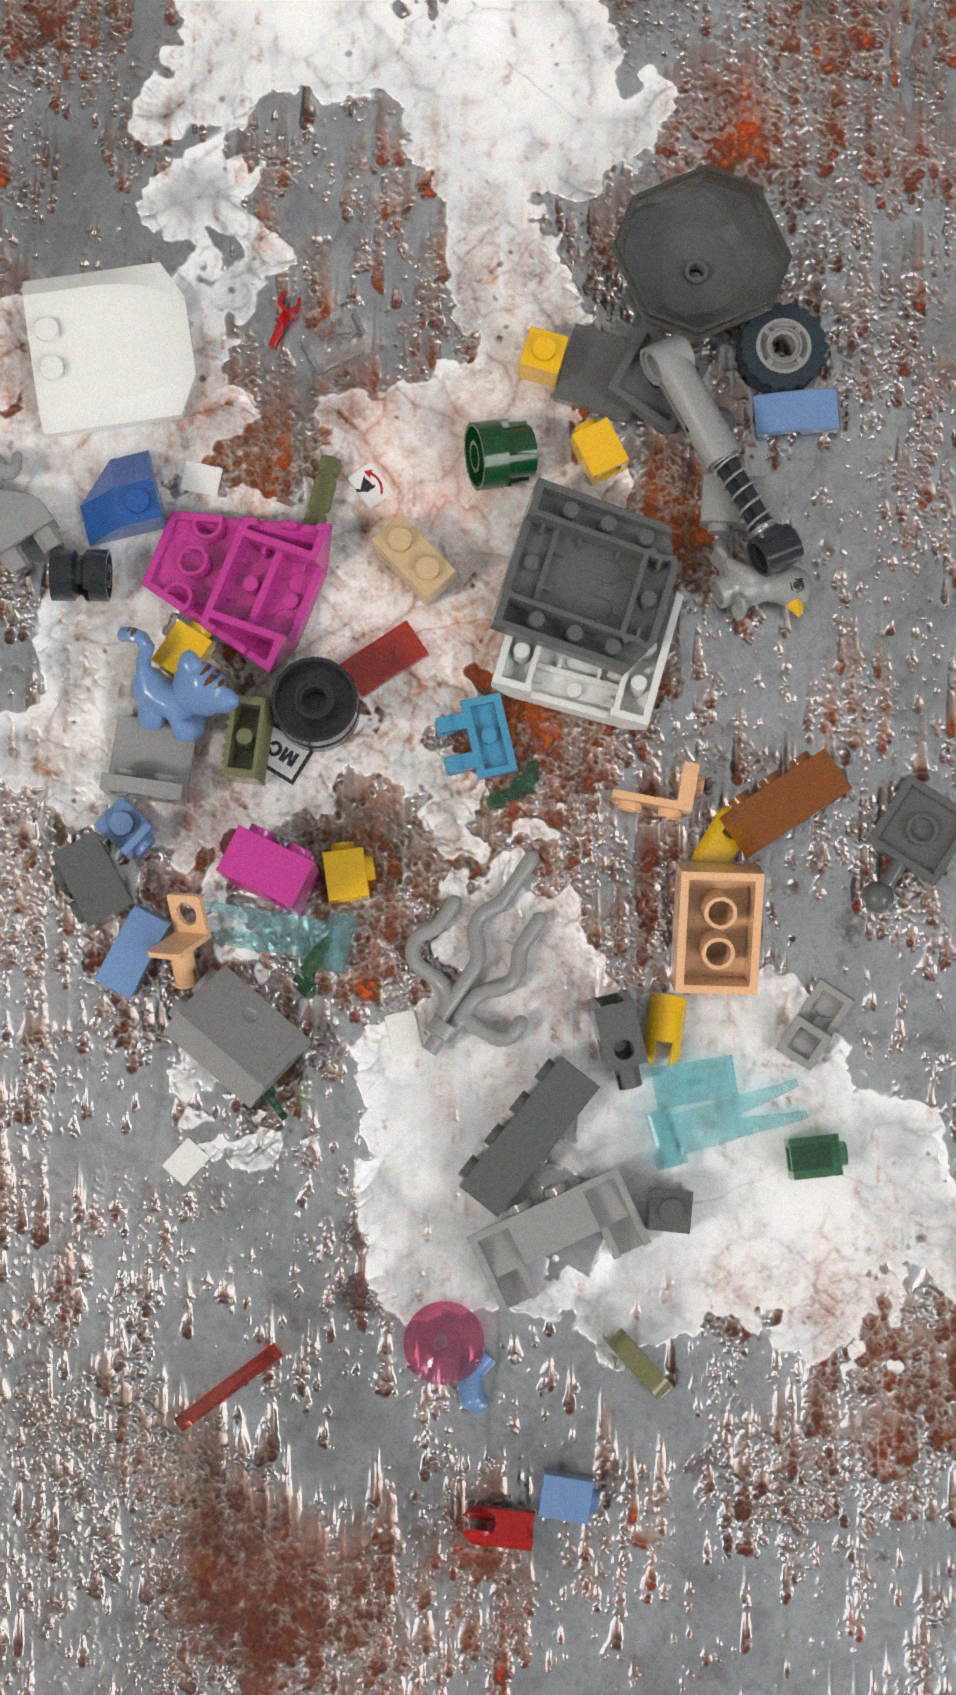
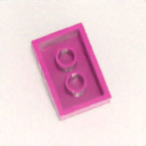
M253 823L249 830L238 825L216 869L227 882L298 917L301 916L321 875L315 864L316 860H314V856L311 855L310 851L292 842H289L285 848L280 845L273 833Z

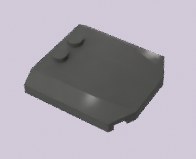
M539 477L535 483L492 613L490 629L623 676L657 642L679 570L677 555L673 554L670 537L673 534L671 525Z

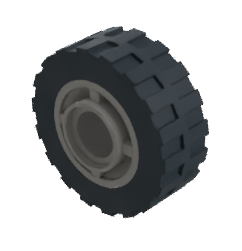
M774 303L772 310L747 321L737 340L736 363H739V371L742 377H746L747 383L751 387L758 388L759 392L763 394L803 390L816 377L825 362L824 355L827 352V344H825L826 334L824 329L822 330L819 326L820 322L818 319L809 314L810 311L805 308H798L796 304L788 303V305ZM775 342L784 343L790 350V356L785 358L777 356L772 349V344Z

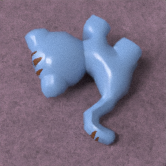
M121 627L117 633L118 639L122 642L136 643L139 649L132 688L137 703L138 724L140 727L159 730L169 722L174 739L194 742L203 736L207 730L208 720L206 717L217 713H227L238 707L240 703L239 697L231 689L227 688V681L224 675L210 663L201 661L195 652L186 650L180 655L177 663L178 670L175 672L172 681L160 669L151 667L155 645L147 632L136 627Z

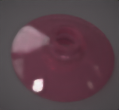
M450 1301L431 1303L420 1309L407 1325L403 1340L405 1358L413 1372L429 1383L436 1385L459 1383L468 1378L477 1369L483 1358L485 1335L478 1318L461 1304ZM440 1334H445L448 1337V1344L443 1349H437L434 1343L435 1338Z

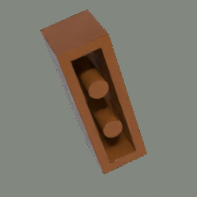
M825 748L813 756L808 751H805L787 764L791 770L784 775H781L777 769L758 782L761 790L752 795L746 789L727 802L731 809L719 819L746 859L852 789Z

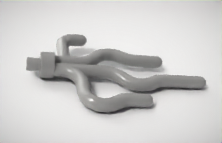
M527 851L499 894L480 905L471 915L467 925L470 959L453 986L441 971L423 960L421 948L426 941L440 935L450 925L462 906L461 898L456 895L450 896L433 920L417 927L409 936L405 945V959L409 968L417 976L431 984L439 994L440 1004L425 1028L431 1035L423 1045V1048L436 1056L444 1043L452 1047L464 1028L496 1047H507L516 1043L528 1028L529 1021L523 1015L516 1016L506 1030L499 1031L473 1013L484 1000L511 993L522 983L527 972L528 952L547 924L545 913H534L516 940L511 951L508 974L501 980L487 982L474 987L469 993L468 991L482 972L486 962V945L483 937L484 925L490 918L504 912L513 902L540 860V855L537 851Z

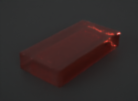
M406 620L340 663V665L350 674L357 692L364 699L429 656V652Z

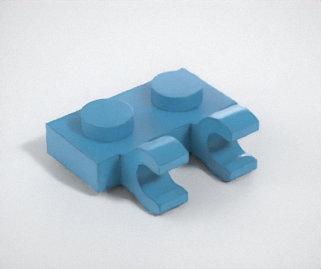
M500 692L461 700L460 707L462 713L436 718L434 723L438 738L466 731L471 752L445 757L444 766L447 777L475 769L477 780L480 781L518 771Z

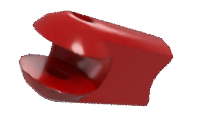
M474 1505L463 1514L467 1518L488 1521L484 1531H461L464 1538L471 1544L532 1551L535 1511Z

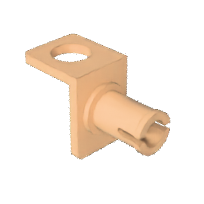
M171 892L167 895V901L174 932L150 948L147 953L149 958L170 959L175 987L177 989L193 988L200 980L194 951L211 938V932L203 896L200 894ZM181 903H186L195 910L196 922L191 923L184 919L180 912Z

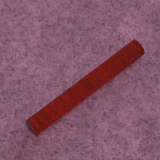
M275 1343L271 1344L174 1418L178 1427L184 1432L282 1358L284 1355Z

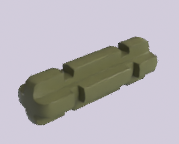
M323 455L320 458L317 469L320 474L315 477L308 502L310 511H306L303 524H326L327 516L325 514H328L337 485L335 478H339L342 467L340 459L329 455Z

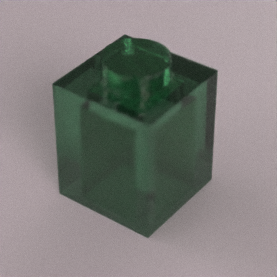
M838 1133L784 1138L788 1178L790 1180L843 1175L842 1166L848 1165V1152L845 1141H839Z

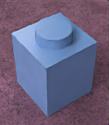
M543 1468L536 1509L537 1515L539 1517L588 1525L589 1513L597 1514L600 1489L594 1488L592 1476Z

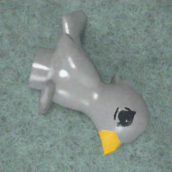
M719 537L715 541L710 562L719 570L720 574L710 580L713 597L721 609L731 606L732 615H734L738 622L744 619V615L747 614V607L767 601L787 607L800 618L804 612V604L809 600L813 590L812 580L806 571L800 567L790 565L768 577H763L752 565L735 559L730 554L724 538Z

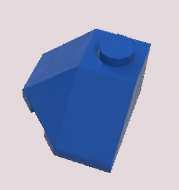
M149 450L110 459L83 501L80 508L90 547L165 528L167 522Z

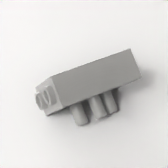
M225 965L214 976L209 972L206 973L192 989L195 994L190 999L183 995L168 1012L172 1019L165 1028L164 1033L244 1104L251 1108L294 1064L311 1040Z

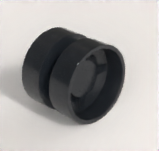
M322 657L303 658L287 666L275 681L271 695L272 710L283 734L297 747L313 752L333 750L344 744L356 730L360 719V702L356 686L350 674L338 663Z

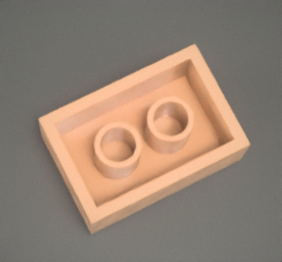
M676 861L670 982L675 993L757 995L765 874L758 864Z

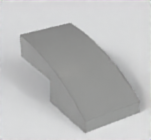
M820 977L782 1036L776 1050L811 1071L832 1040L834 1032L854 1004L855 999Z

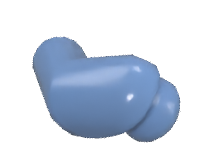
M482 1348L461 1370L457 1378L459 1401L464 1409L470 1410L473 1413H481L488 1406L489 1399L483 1393L482 1378L496 1363L495 1359Z

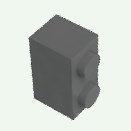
M95 831L51 854L56 865L50 867L62 889L68 886L74 898V901L70 902L69 905L80 925L86 922L89 927L96 929L132 910L136 904L103 839Z

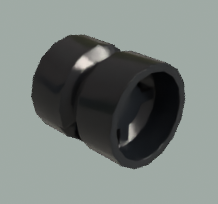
M75 549L51 550L49 558V591L52 601H76L79 595H83L88 602H110L113 587V564L110 550L86 549L83 555H79Z

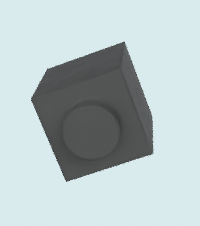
M648 1186L645 1228L655 1231L690 1234L694 1192Z

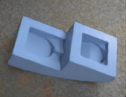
M836 388L794 390L753 396L756 435L759 438L794 432L808 435L841 429L839 397Z
M136 903L114 940L94 981L131 999L136 994L151 961L154 959L148 957L147 951L166 937L172 922Z

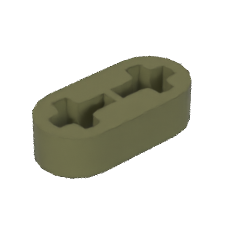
M622 1328L606 1341L658 1401L674 1388Z

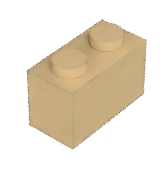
M402 513L371 539L373 551L426 607L456 582V570Z

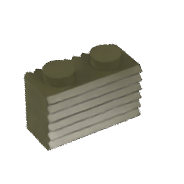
M238 695L240 700L238 707L227 713L230 717L226 721L229 727L225 729L228 735L224 737L227 743L223 745L225 751L222 753L224 759L220 761L223 767L219 771L229 782L265 786L274 722L271 699Z

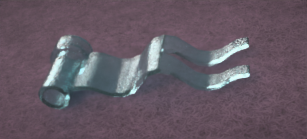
M204 901L206 911L261 929L260 933L211 932V938L206 941L207 943L322 961V970L346 974L352 936L357 934L360 918L338 913H328L327 920L324 921L298 915L265 912L236 905Z
M793 1079L673 1115L670 1114L669 1107L646 1113L645 1116L656 1150L653 1157L657 1171L689 1162L687 1153L809 1118L806 1110L743 1118L741 1116V1113L799 1087L798 1080Z

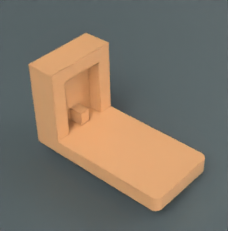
M684 761L680 769L675 800L613 789L610 802L618 803L617 809L621 811L641 813V809L646 808L657 810V817L681 821L682 815L689 816L692 812L694 799L701 800L705 776L699 775L700 764Z

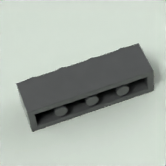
M562 1056L556 1062L550 1058L545 1062L534 1076L540 1081L531 1094L523 1090L509 1108L514 1113L511 1120L505 1127L498 1122L483 1141L489 1147L481 1158L478 1159L472 1155L458 1173L463 1178L459 1187L497 1217L507 1207L600 1088L599 1085Z

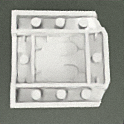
M160 262L23 282L22 296L38 412L46 439L184 419L191 391L194 390L198 378L188 308L185 296Z
M672 591L657 642L623 676L505 634L491 687L511 698L618 728L647 730L683 595L676 591V594Z

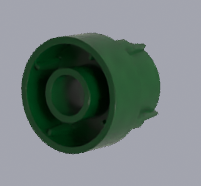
M495 419L468 423L464 437V453L468 476L475 490L512 486L511 483L528 481L529 477L536 474L538 467L537 442L533 429L527 424V421L509 422L508 419Z

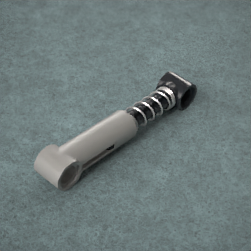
M675 333L641 349L639 354L640 363L646 377L653 385L660 387L706 470H715L714 476L720 477L724 483L722 490L728 491L732 497L730 504L736 505L739 510L738 518L745 520L747 524L746 532L751 537L747 544V551L756 571L761 576L768 577L802 560L804 549L799 535L790 525L786 523L783 525L779 524L775 518L770 517L768 512L771 508H765L760 499L762 494H757L752 485L754 480H749L744 471L746 466H741L737 459L742 449L695 368V356L686 337L681 333Z

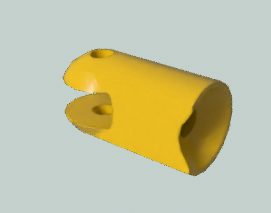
M729 805L717 811L689 859L690 862H733L740 848L729 832L724 830L725 826L719 819L731 809Z
M669 994L649 995L644 1032V1045L649 1064H653L656 1041L670 1043L668 1068L679 1060L685 1024L686 998Z

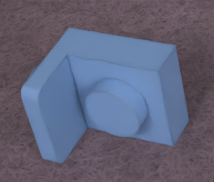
M122 796L93 825L130 860L136 854L142 857L151 849L156 842L153 836L158 831Z

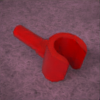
M283 291L277 300L279 317L268 347L277 350L289 322L298 319L301 314L300 297L294 307L287 308L284 306L287 291Z

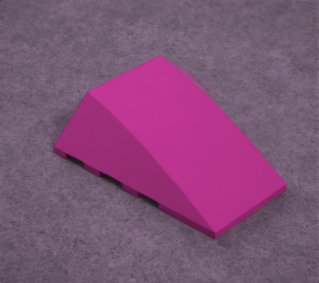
M172 511L141 584L261 668L273 674L298 647L325 581L333 526L325 523L310 525L299 524L298 521L289 520L273 522L261 521L258 518L252 517L237 519L225 518L223 515Z

